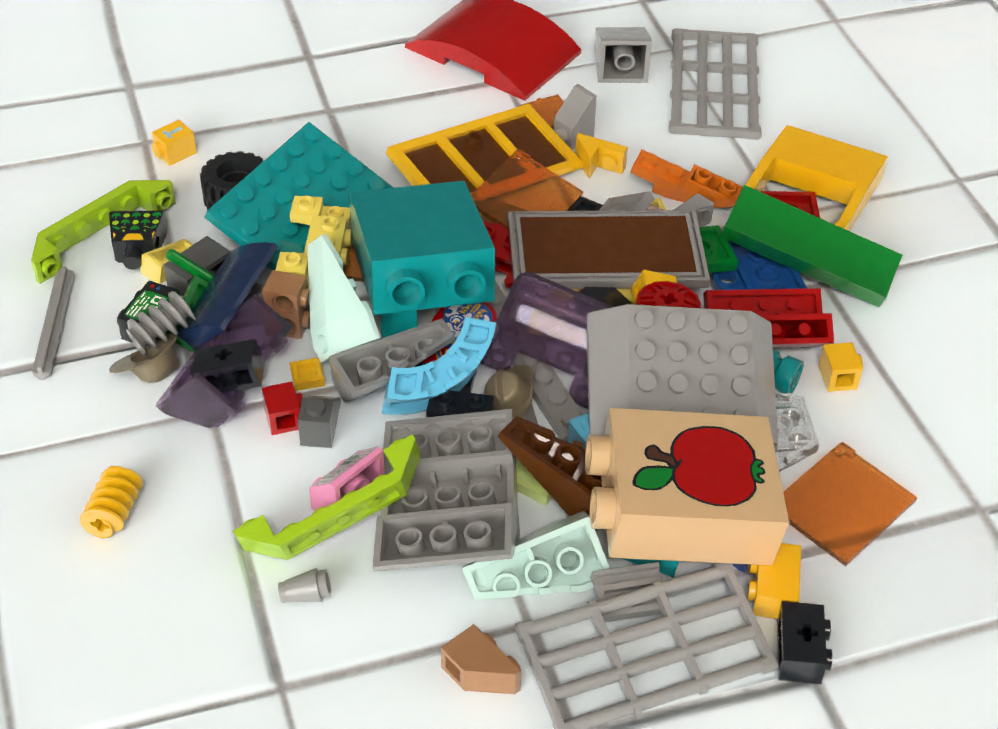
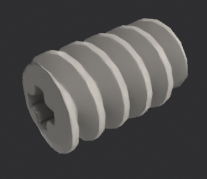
M173 291L168 294L170 303L161 298L158 300L159 309L153 305L148 307L149 316L143 312L137 314L139 323L133 319L127 321L129 329H126L127 334L144 356L147 355L146 344L156 349L158 347L155 338L159 337L164 342H167V330L176 336L178 334L176 324L179 323L186 329L188 328L186 320L188 316L196 321L186 302Z

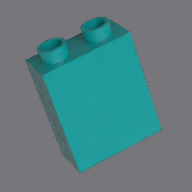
M465 181L349 192L352 245L374 315L495 301V247Z

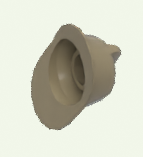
M167 334V342L160 338L156 339L158 348L154 349L147 345L145 346L146 356L138 350L123 357L111 365L109 368L110 373H122L130 370L140 380L148 383L159 382L165 379L180 366V361L172 346L177 337L174 334Z
M517 365L507 370L499 369L488 380L484 389V395L494 396V410L512 409L513 419L516 416L521 418L528 411L533 398V370L526 365Z

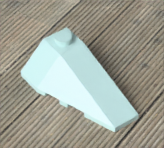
M327 234L319 236L307 245L311 337L313 348L318 355L320 363L329 361V356L376 341L381 337L371 308L366 301L361 302L354 291L357 285L353 278L347 279L342 270L343 261Z
M585 511L557 521L517 540L512 559L472 562L462 567L474 600L509 598L518 595L584 592L594 588L590 578L592 571L610 569L595 529L591 528L590 516Z

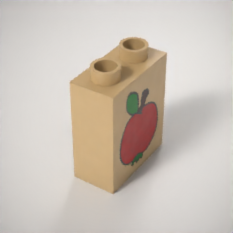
M610 408L603 435L589 434L587 437L585 449L586 474L601 476L602 487H593L591 492L590 525L592 529H606L609 558L773 565L789 525V518L769 417Z

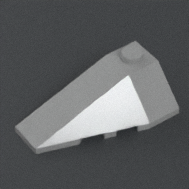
M442 318L329 356L333 385L344 402L370 394L388 383L392 367H414L453 342L455 335Z

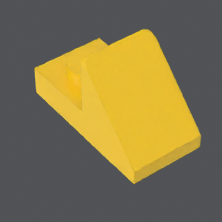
M581 133L576 135L575 154L583 161L584 167L582 169L588 178L592 176L597 167L620 174L626 169L628 147Z

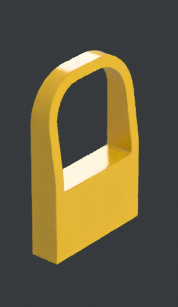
M786 125L757 165L746 186L761 192L767 183L773 180L806 192H815L816 195L846 204L847 206L840 219L834 225L851 231L882 180L888 156Z

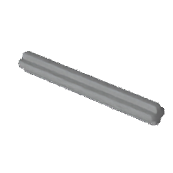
M61 267L56 272L32 369L33 376L39 377L40 380H45L47 376L51 375L74 277L73 271L68 270L67 267Z

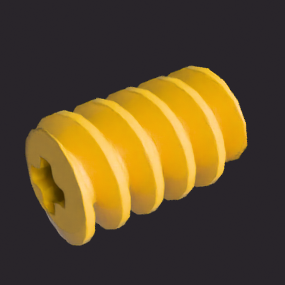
M120 466L107 467L102 472L100 480L97 482L95 490L92 492L90 500L80 516L82 527L90 534L102 539L109 538L113 535V532L123 529L124 521L129 516V510L133 508L134 500L138 497V492L143 487L142 478L128 468Z

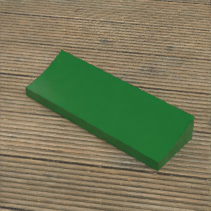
M746 185L743 186L720 235L724 239L876 307H880L887 298L893 278L903 256Z

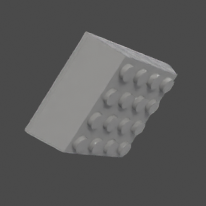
M632 304L587 314L589 434L603 435L610 408L769 417L774 446L778 445L771 322L752 311Z

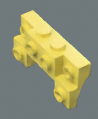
M294 196L290 211V221L310 226L304 253L280 252L275 271L307 276V286L309 289L307 245L319 236L327 234L342 259L343 266H347L349 260V249L347 246H352L350 208L323 206V197Z

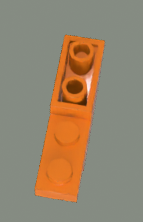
M645 150L640 151L630 173L654 183L651 192L683 203L699 193L712 201L714 208L734 207L743 188L733 181L718 176L695 164L691 171H688Z

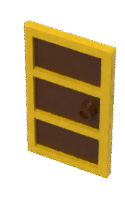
M530 104L388 146L386 155L413 186L465 181L475 205L584 167L583 161Z

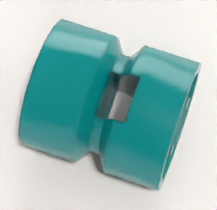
M773 349L775 393L789 398L800 380L804 361L789 355L781 358L780 352Z

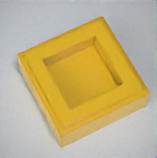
M319 358L289 362L295 391L325 386L324 374Z

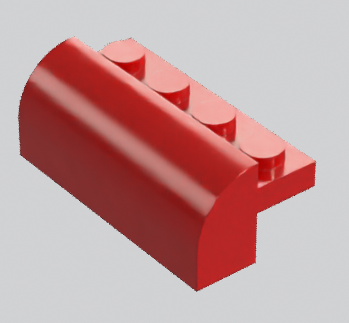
M821 288L706 290L703 292L704 309L752 311L771 322L773 348L819 347L834 343L832 313H823Z

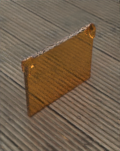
M517 149L471 196L480 214L508 229V220L506 219L508 211H568L584 192L530 158L531 155Z
M840 442L783 492L789 524L845 567L911 507L918 498L857 455L855 450L844 442Z

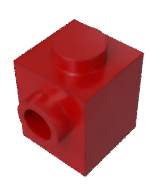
M293 382L262 387L263 405L271 435L299 430L298 416L303 397L302 393L295 392Z

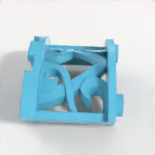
M465 317L461 332L456 337L455 343L442 357L434 362L432 361L418 367H392L385 388L382 414L409 415L427 410L430 398L439 396L449 390L460 391L472 378L485 356L494 336L496 322Z

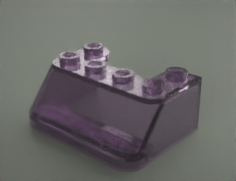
M531 272L521 273L516 277L500 311L491 344L480 364L494 370H507L513 365L518 352L574 375L569 394L577 405L589 410L587 314L612 308V306Z
M255 294L239 307L222 333L198 346L196 349L256 339L266 361L273 351L278 353L288 342L286 335L292 326ZM195 350L155 406L165 415L207 428L213 425L219 427L229 415L234 417L244 407L245 401L242 399L245 393L240 389L221 393L201 374L198 373L192 377L191 371Z

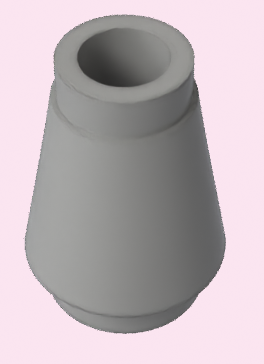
M314 568L278 583V591L282 603L323 602L324 598L331 597V586L326 569L318 571L317 568Z

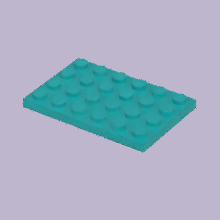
M308 122L207 210L205 219L240 246L258 242L275 243L278 248L266 265L272 271L276 270L280 252L304 253L310 226L290 221V211L294 196L323 197V206L350 208L349 192L394 187L312 123Z

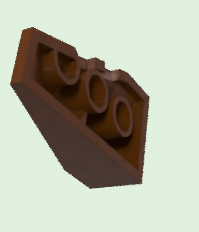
M516 416L499 433L498 438L569 516L585 511L590 516L591 492L593 487H602L601 476L586 474L584 443L577 440L569 443L555 437V433L552 430Z

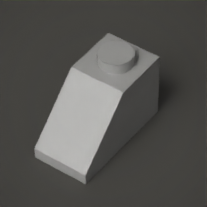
M579 84L573 87L554 117V131L571 150H574L576 147V135L578 133L594 137L597 95Z

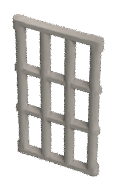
M673 29L671 35L673 41L671 68L673 73L672 90L670 91L672 109L669 132L681 135L760 139L762 131L761 126H759L758 104L760 103V96L758 95L757 78L759 66L757 65L756 49L758 35L755 33ZM683 39L698 40V61L683 60ZM708 41L722 42V62H707ZM732 43L747 44V64L732 63ZM683 71H697V91L682 90ZM707 72L722 73L723 92L707 91ZM732 74L747 75L748 94L733 93ZM682 100L697 101V124L681 123ZM707 102L723 103V126L707 125ZM733 104L748 105L749 128L733 127Z
M713 563L712 567L663 582L659 580L653 581L650 586L597 602L591 600L587 602V605L535 621L529 619L515 624V631L529 660L552 719L554 729H589L629 715L636 717L642 715L644 710L696 693L703 695L708 693L709 689L760 672L764 675L779 669L775 655L766 641L736 578L731 563ZM723 577L725 578L732 595L674 613L667 598L668 594ZM656 598L664 616L609 633L602 615ZM739 608L747 626L688 644L680 627L681 625ZM592 618L599 634L598 637L537 655L530 637ZM670 629L677 648L624 665L622 664L615 646ZM750 639L754 640L761 655L760 658L702 676L694 657ZM602 650L606 651L613 668L550 688L543 669ZM684 661L692 680L636 697L629 678ZM619 682L626 701L563 721L556 703L557 701Z

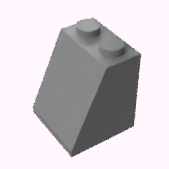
M596 27L594 51L598 83H648L652 38L645 27Z

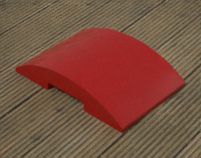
M462 0L405 43V48L445 65L452 60L484 74V83L524 101L581 54V48L557 24L538 11L513 0Z

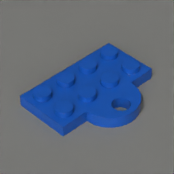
M729 240L727 241L739 261L737 270L712 273L711 278L714 290L808 289L798 271ZM721 280H730L732 283H726Z

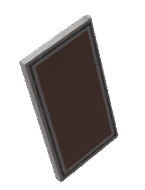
M696 210L507 212L506 219L508 220L514 290L583 289L584 287L628 289L631 288L643 270L676 276L677 283L688 288H709L710 276Z

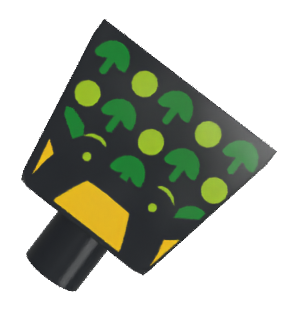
M164 210L109 212L111 242L115 261L123 263L128 269H138L141 266L142 254L160 248L164 243L167 235Z

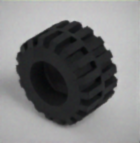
M231 151L226 152L224 155L219 154L215 156V159L208 160L206 162L207 165L202 167V173H200L203 200L207 210L263 162V158L255 156L250 152L237 151L232 153Z

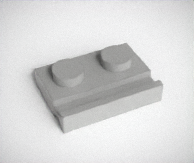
M659 562L592 571L590 578L594 585L596 602L650 586L653 581L659 580L663 582V576H661L659 571ZM655 598L602 616L605 622H612L663 613Z

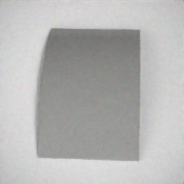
M512 409L385 422L383 450L389 447L395 440L406 438L413 434L421 456L407 496L381 509V515H377L373 556L374 571L513 558L517 535L516 457L498 438L499 433L513 420ZM384 454L385 474L392 472V469Z

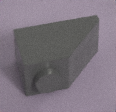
M310 395L302 398L298 416L300 446L332 448L341 397Z

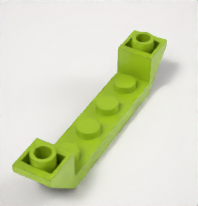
M129 180L38 232L31 258L36 282L39 284L55 276L56 272L63 267L60 253L110 224L109 212L133 211L140 206L146 211L166 210L176 204L172 182L170 180Z
M411 434L406 438L397 439L383 450L392 472L379 475L370 484L359 490L346 493L342 499L329 506L318 508L311 516L298 523L287 525L278 534L274 535L264 515L245 521L241 527L233 530L234 535L245 551L284 560L297 556L407 496L421 456L415 437Z

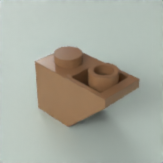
M474 624L441 647V668L464 691L516 694L520 691L521 668L518 662L512 656H506L497 647L493 637L486 632L483 633Z

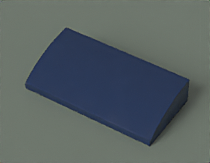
M258 242L243 245L230 251L191 310L196 321L188 316L186 318L188 328L185 329L183 326H180L177 336L195 349L222 333L278 246L275 243Z

